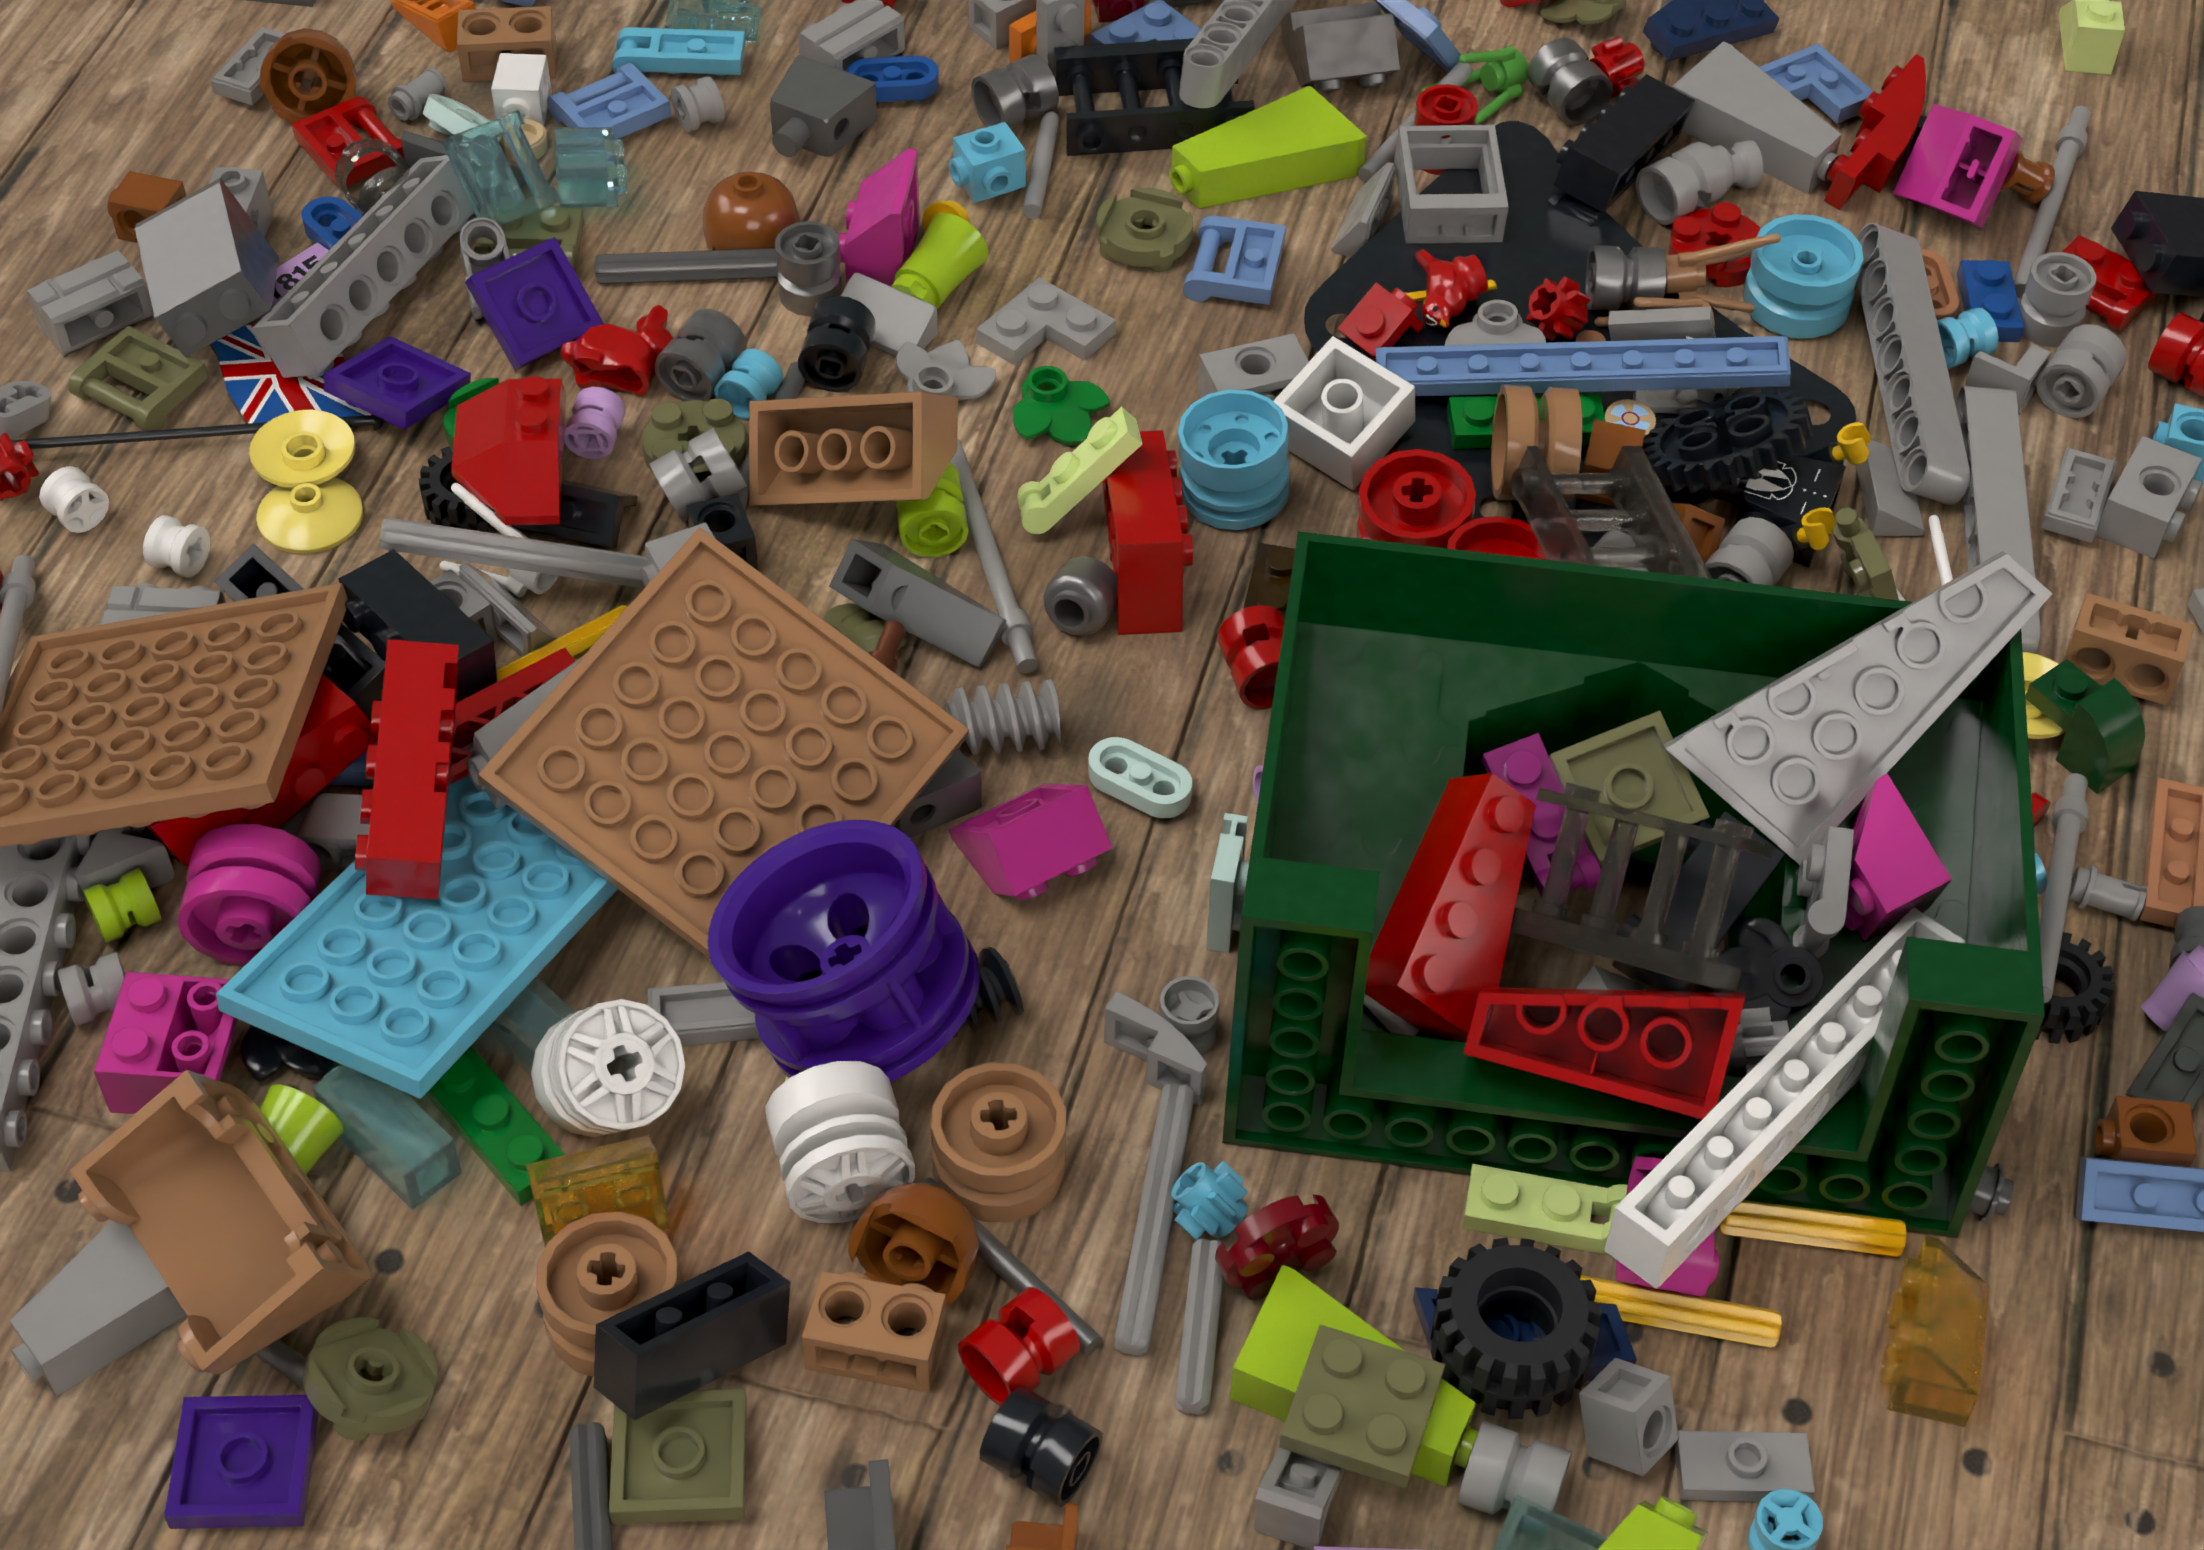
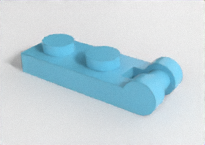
M624 28L618 33L617 51L614 54L612 68L616 73L617 67L632 63L640 72L698 73L718 76L741 75L746 49L745 31Z

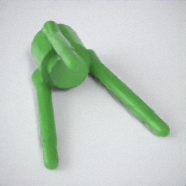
M1512 45L1495 51L1460 55L1459 61L1463 64L1485 62L1481 69L1472 72V75L1463 85L1481 80L1487 90L1501 93L1477 114L1476 125H1481L1509 100L1523 94L1520 85L1528 80V63L1524 55ZM1439 82L1421 88L1420 93L1428 87L1438 85Z

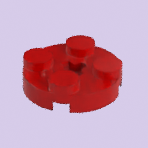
M1728 202L1717 203L1713 209L1692 211L1674 220L1670 234L1668 255L1696 252L1755 238L1761 228L1748 217L1741 215V209L1737 205ZM1751 256L1706 265V278L1716 279L1715 287L1727 288L1745 284L1747 273L1751 267Z

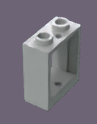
M1495 125L1399 126L1394 164L1396 167L1395 171L1406 244L1503 242L1509 207ZM1444 135H1450L1447 139L1441 138ZM1478 169L1482 194L1417 195L1414 170Z

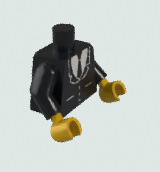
M1854 422L1848 424L1838 432L1837 441L1839 445L1831 442L1808 453L1794 454L1795 458L1793 460H1778L1777 465L1779 469L1775 471L1767 469L1758 471L1759 478L1756 480L1747 476L1740 478L1738 486L1735 487L1731 486L1729 482H1724L1716 491H1713L1712 497L1739 505L1735 524L1739 520L1748 517L1762 518L1775 524L1787 535L1792 543L1794 551L1793 562L1809 568L1816 550L1824 549L1830 541L1828 534H1834L1833 529L1836 521L1833 509L1837 502L1846 466L1843 465L1844 459H1847L1850 464L1854 465L1864 463L1870 452L1867 447L1871 442L1870 434L1863 423Z

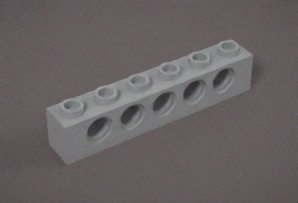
M456 154L420 158L272 310L253 327L283 378L307 376L309 379H314L330 371L334 366L333 360L346 347L353 345L362 337L361 331L373 318L386 312L390 307L389 301L401 289L411 285L417 278L416 273L425 263L439 256L444 249V243L453 234L461 231L463 226L470 221L469 217L483 203Z

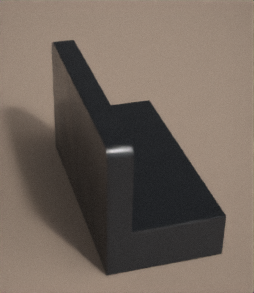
M562 480L560 524L511 526L613 548L617 547L624 506H636L638 496Z

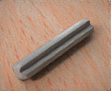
M1202 1238L1196 1240L1192 1246L1175 1396L1176 1409L1182 1413L1202 1415L1210 1407L1223 1285V1274L1215 1261L1216 1250L1222 1243L1219 1240L1210 1241Z

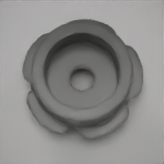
M1997 1163L1994 1168L1986 1165L1968 1210L1980 1215L1979 1221L1987 1222L1994 1213L2003 1216L2009 1207L2014 1190V1181L2005 1178L2004 1166Z

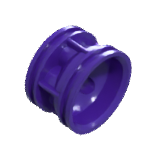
M844 820L823 824L800 832L770 848L747 866L728 887L714 911L708 931V952L712 964L738 1003L755 1013L756 1027L761 1040L779 1068L788 1078L818 1065L836 1061H861L879 1067L889 1078L890 1082L921 1066L953 1038L968 1017L979 989L980 966L976 952L966 937L960 923L943 902L937 891L933 876L924 863L918 849L906 834L893 826L877 821ZM813 970H822L820 977L804 981Z

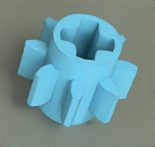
M1222 1161L1214 1171L1203 1162L1192 1165L1178 1178L1171 1192L1172 1197L1177 1201L1173 1206V1211L1177 1214L1175 1221L1195 1240L1205 1230L1215 1238H1222L1228 1235L1241 1223L1247 1213L1248 1205L1242 1199L1248 1193V1190L1242 1186L1244 1179L1225 1161Z

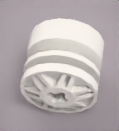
M619 999L598 1003L584 1010L572 1013L550 1027L535 1050L531 1076L536 1099L549 1119L570 1133L598 1137L648 1125L665 1113L681 1090L685 1060L681 1040L664 1016L646 1004ZM621 1057L625 1063V1069L619 1071L618 1074L610 1075L607 1064Z
M836 1061L818 1065L790 1077L772 1093L765 1106L767 1124L775 1154L780 1158L781 1176L786 1186L789 1206L800 1218L817 1223H844L857 1220L880 1193L904 1183H913L915 1179V1163L912 1153L907 1146L906 1133L900 1126L899 1110L890 1080L879 1067L861 1061Z

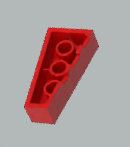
M1163 430L1139 431L1142 445L1102 481L1110 561H1112L1113 571L1117 575L1118 635L1182 632L1183 566L1193 565V544L1191 533H1187L1186 505H1182L1181 477H1177L1176 451L1167 450Z
M1493 773L1449 779L1370 953L1365 994L1433 1039L1466 1043L1479 992L1485 987H1499L1536 804Z

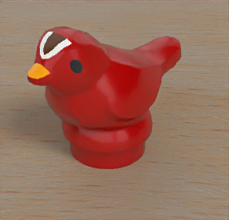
M1424 249L1415 253L1416 261L1427 275L1426 298L1422 305V318L1427 325L1432 327H1449L1450 318L1463 312L1467 301L1476 300L1479 294L1488 290L1485 270L1480 260L1474 254L1466 257L1457 256L1451 262L1434 258Z

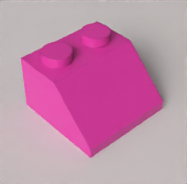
M906 149L863 180L857 200L848 202L846 212V229L848 233H840L839 235L841 262L845 263L846 283L856 272L891 287L895 281L896 273L914 251L920 227L917 149Z
M1888 773L1876 779L1856 810L1851 829H1854L1846 920L1844 924L1851 931L1857 929L1865 942L1893 928L1913 907L1920 912L1928 910L1952 880Z
M1043 783L948 829L954 843L994 894L1016 896L1017 901L1026 900L1043 893L1049 888L1047 880L1063 872L1066 877H1070L1097 865L1095 857L1112 849L1087 785Z

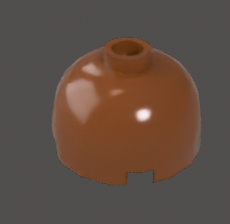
M303 28L286 33L270 46L261 65L260 88L263 95L265 93L267 100L273 106L272 110L280 118L290 123H295L354 98L357 72L350 52L337 38L321 30Z
M748 171L736 173L721 180L711 190L703 209L702 221L704 237L709 250H713V247L716 250L775 248V240L778 233L785 227L800 222L793 194L779 179L765 173Z
M904 1183L880 1193L869 1204L850 1232L848 1253L852 1262L856 1256L858 1257L860 1265L866 1271L864 1275L873 1281L900 1286L909 1283L921 1284L932 1289L934 1292L946 1294V1306L954 1303L973 1274L977 1261L979 1239L973 1217L959 1199L943 1188L927 1183Z

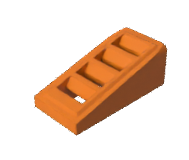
M390 0L397 12L434 43L449 52L457 49L458 10L476 9L475 3L470 0Z

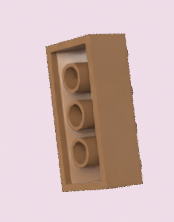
M919 391L749 401V506L928 500L957 452L958 397Z

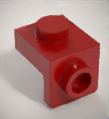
M1376 282L1337 329L1345 338L1376 361V348L1393 347L1408 327L1418 334L1424 325L1415 314V310L1419 306L1412 298L1397 287L1390 293Z

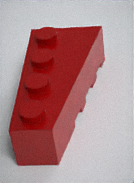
M391 639L387 641L382 701L373 700L371 715V735H378V744H368L366 758V779H374L373 789H363L360 824H370L369 835H357L355 870L366 871V895L423 899L439 898L455 728L459 645Z
M322 674L275 802L267 803L255 809L236 808L212 812L200 818L181 817L157 821L146 827L188 871L195 842L208 831L230 824H260L276 829L280 828L367 750L368 744H374L378 740V735H371V722L360 707Z
M1485 987L1478 995L1463 1054L1703 1120L1718 1103L1746 993Z

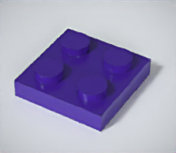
M555 237L474 274L465 282L515 371L561 349L562 345L566 342L576 341L590 327L604 324Z
M389 336L324 373V392L346 401L350 406L361 408L380 417L393 426L407 429L447 405L449 399L457 390L471 382V373Z
M307 1395L184 1397L164 1515L169 1529L304 1526L319 1412L310 1403Z

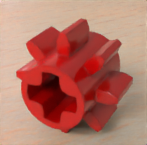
M1617 36L1591 48L1595 57L1589 61L1594 62L1610 79L1613 85L1611 98L1619 95L1625 86L1633 87L1638 82L1636 76L1642 74L1645 63L1640 49L1631 42L1623 44L1622 37Z
M1565 276L1560 280L1559 284L1546 278L1544 279V284L1538 286L1529 296L1530 314L1526 319L1538 326L1545 338L1551 341L1558 334L1570 340L1573 338V333L1579 331L1588 322L1587 304L1591 299L1579 291L1580 284Z
M3 433L0 436V501H3L4 498H14L22 493L24 494L31 483V477L39 475L32 461L35 456L28 443L23 440L13 445L7 433Z

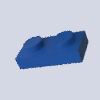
M1961 260L1957 271V279L1964 311L1973 308H1983L1991 315L1996 324L1999 337L1998 342H2020L2024 326L2010 262Z

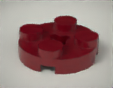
M1312 1194L1315 1204L1303 1205L1298 1195L1286 1197L1259 1209L1234 1228L1239 1240L1232 1245L1229 1251H1227L1222 1242L1215 1253V1261L1228 1285L1234 1289H1243L1249 1300H1258L1268 1295L1282 1265L1298 1272L1301 1269L1314 1271L1328 1264L1337 1252L1332 1241L1338 1233L1339 1222L1326 1199L1321 1195Z

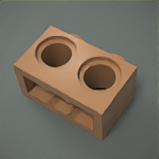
M551 6L458 10L457 50L463 82L493 81L500 53L547 55L550 78H556L557 42Z
M2086 593L2063 661L2068 659L2101 686L2116 678L2131 695L2167 706L2185 663L2195 625Z
M821 1271L802 1334L805 1369L930 1393L947 1329L946 1294L934 1292L932 1289L921 1284L909 1283L900 1286L873 1281L869 1277L856 1272L835 1274ZM847 1316L858 1319L850 1324L834 1322L841 1317ZM905 1328H914L920 1331L912 1336L896 1334V1332Z

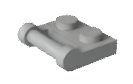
M1829 826L1819 845L1811 844L1807 860H1802L1800 864L1797 895L1807 897L1804 925L1794 932L1791 943L1795 947H1801L1810 951L1818 960L1826 953L1830 938L1839 933L1846 920L1854 829Z

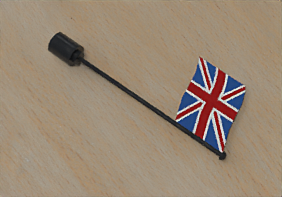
M244 325L209 345L218 358L228 396L245 424L11 440V442L15 445L25 440L30 449L256 434L264 424L273 418L298 410L325 411L338 416L349 427L373 425L374 430H378L383 426L384 419L361 408L350 406L346 401L324 392V375L314 379H309L307 376L283 378L253 329L255 325ZM342 352L333 360V368L345 362Z

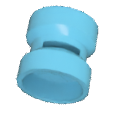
M1973 308L1964 311L1959 315L1958 319L1946 317L1937 320L1948 369L1962 365L1967 361L1968 357L1973 359L1980 351L1991 355L1998 347L1999 337L1996 324L1991 315L1983 308Z
M746 349L734 361L732 371L725 373L714 389L716 399H724L732 404L733 413L738 418L749 420V401L766 400V397L773 395L783 381V371L775 359L764 351Z

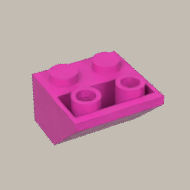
M1933 104L1893 194L1983 229L2023 138L2016 131L1983 118Z
M126 972L94 1069V1074L111 1113L135 1114L186 1070L220 1081L238 1019L219 1011L216 993L230 979Z

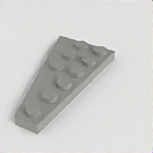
M2002 551L1663 744V746L1800 865L1802 860H1807L1810 845H1819L1828 827H1837L1867 795L1876 779L1887 774L2053 593L2007 553Z

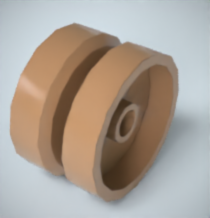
M1502 385L1497 396L1492 431L1491 477L1494 497L1497 500L1523 501L1530 492L1534 480L1536 492L1542 501L1570 503L1574 497L1578 482L1582 447V408L1578 389L1548 387L1538 407L1536 395L1531 387Z
M988 1062L960 1072L944 1084L932 1105L931 1144L933 1147L932 1167L935 1181L943 1189L959 1199L975 1219L982 1222L1009 1223L1036 1214L1054 1200L1065 1180L1066 1108L1058 1089L1041 1073L1016 1063Z
M621 1211L593 1213L567 1224L547 1243L537 1264L536 1290L543 1311L546 1333L557 1357L573 1370L594 1377L596 1324L681 1284L679 1281L677 1255L667 1235L646 1218Z

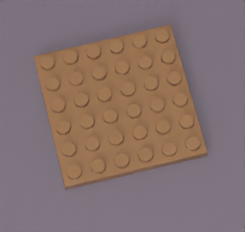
M699 527L478 773V783L710 959L708 931L714 911L728 887L747 866L780 842L800 832L823 824L844 820H871L894 826L967 738L970 729Z
M343 584L326 585L32 636L9 679L0 717V847L16 844L30 846L47 839L71 835L85 837L102 830L126 826L139 828L157 821L181 817L200 818L212 812L236 808L255 809L267 803L275 802L346 612L345 602L348 600V596Z

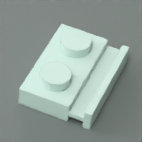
M1224 814L1223 832L1220 833L1210 883L1207 950L1229 953L1233 931H1240L1243 896L1249 861H1244L1248 816Z

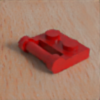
M365 97L352 98L292 123L295 140L339 190L389 168L396 171L406 169L401 139H397L376 116L375 107ZM351 125H354L356 128H362L378 147L372 149Z
M2078 235L2062 251L2084 259L2093 267L2096 274V282L2089 304L2085 305L2086 309L2107 319V326L2119 332L2123 331L2158 294L2152 293L2131 260L2103 247L2095 241Z

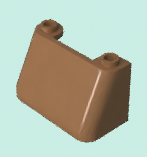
M189 1070L184 1071L69 1170L82 1189L78 1197L86 1211L100 1222L110 1219L130 1228L188 1317L178 1327L182 1340L178 1342L177 1347L185 1361L199 1372L214 1374L226 1372L351 1296L371 1279L372 1274L365 1259L265 1115L245 1093L224 1082Z

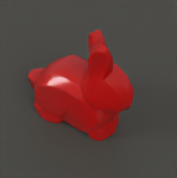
M656 305L648 315L641 317L636 322V331L606 323L590 327L576 341L564 343L561 348V357L573 368L578 387L584 389L589 387L603 388L605 386L622 391H631L637 396L646 395L651 378L655 373L654 365L656 359L673 339L670 332L666 330L668 312L662 306Z

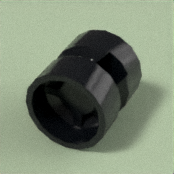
M832 296L824 298L816 304L798 357L799 371L804 379L813 386L825 391L841 392L850 390L859 383L866 364L867 352L871 347L876 329L875 318L870 309L863 303L850 297Z
M1020 1386L1005 1399L990 1422L979 1451L980 1460L1013 1480L1023 1474L1026 1475L1027 1488L1062 1507L1074 1497L1091 1471L1100 1451L1103 1433L1070 1413L1060 1418L1056 1417V1406L1024 1386Z

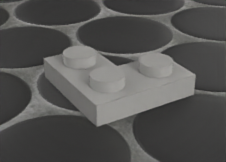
M1039 277L976 329V344L1014 366L1046 339L1085 361L1116 335V320Z

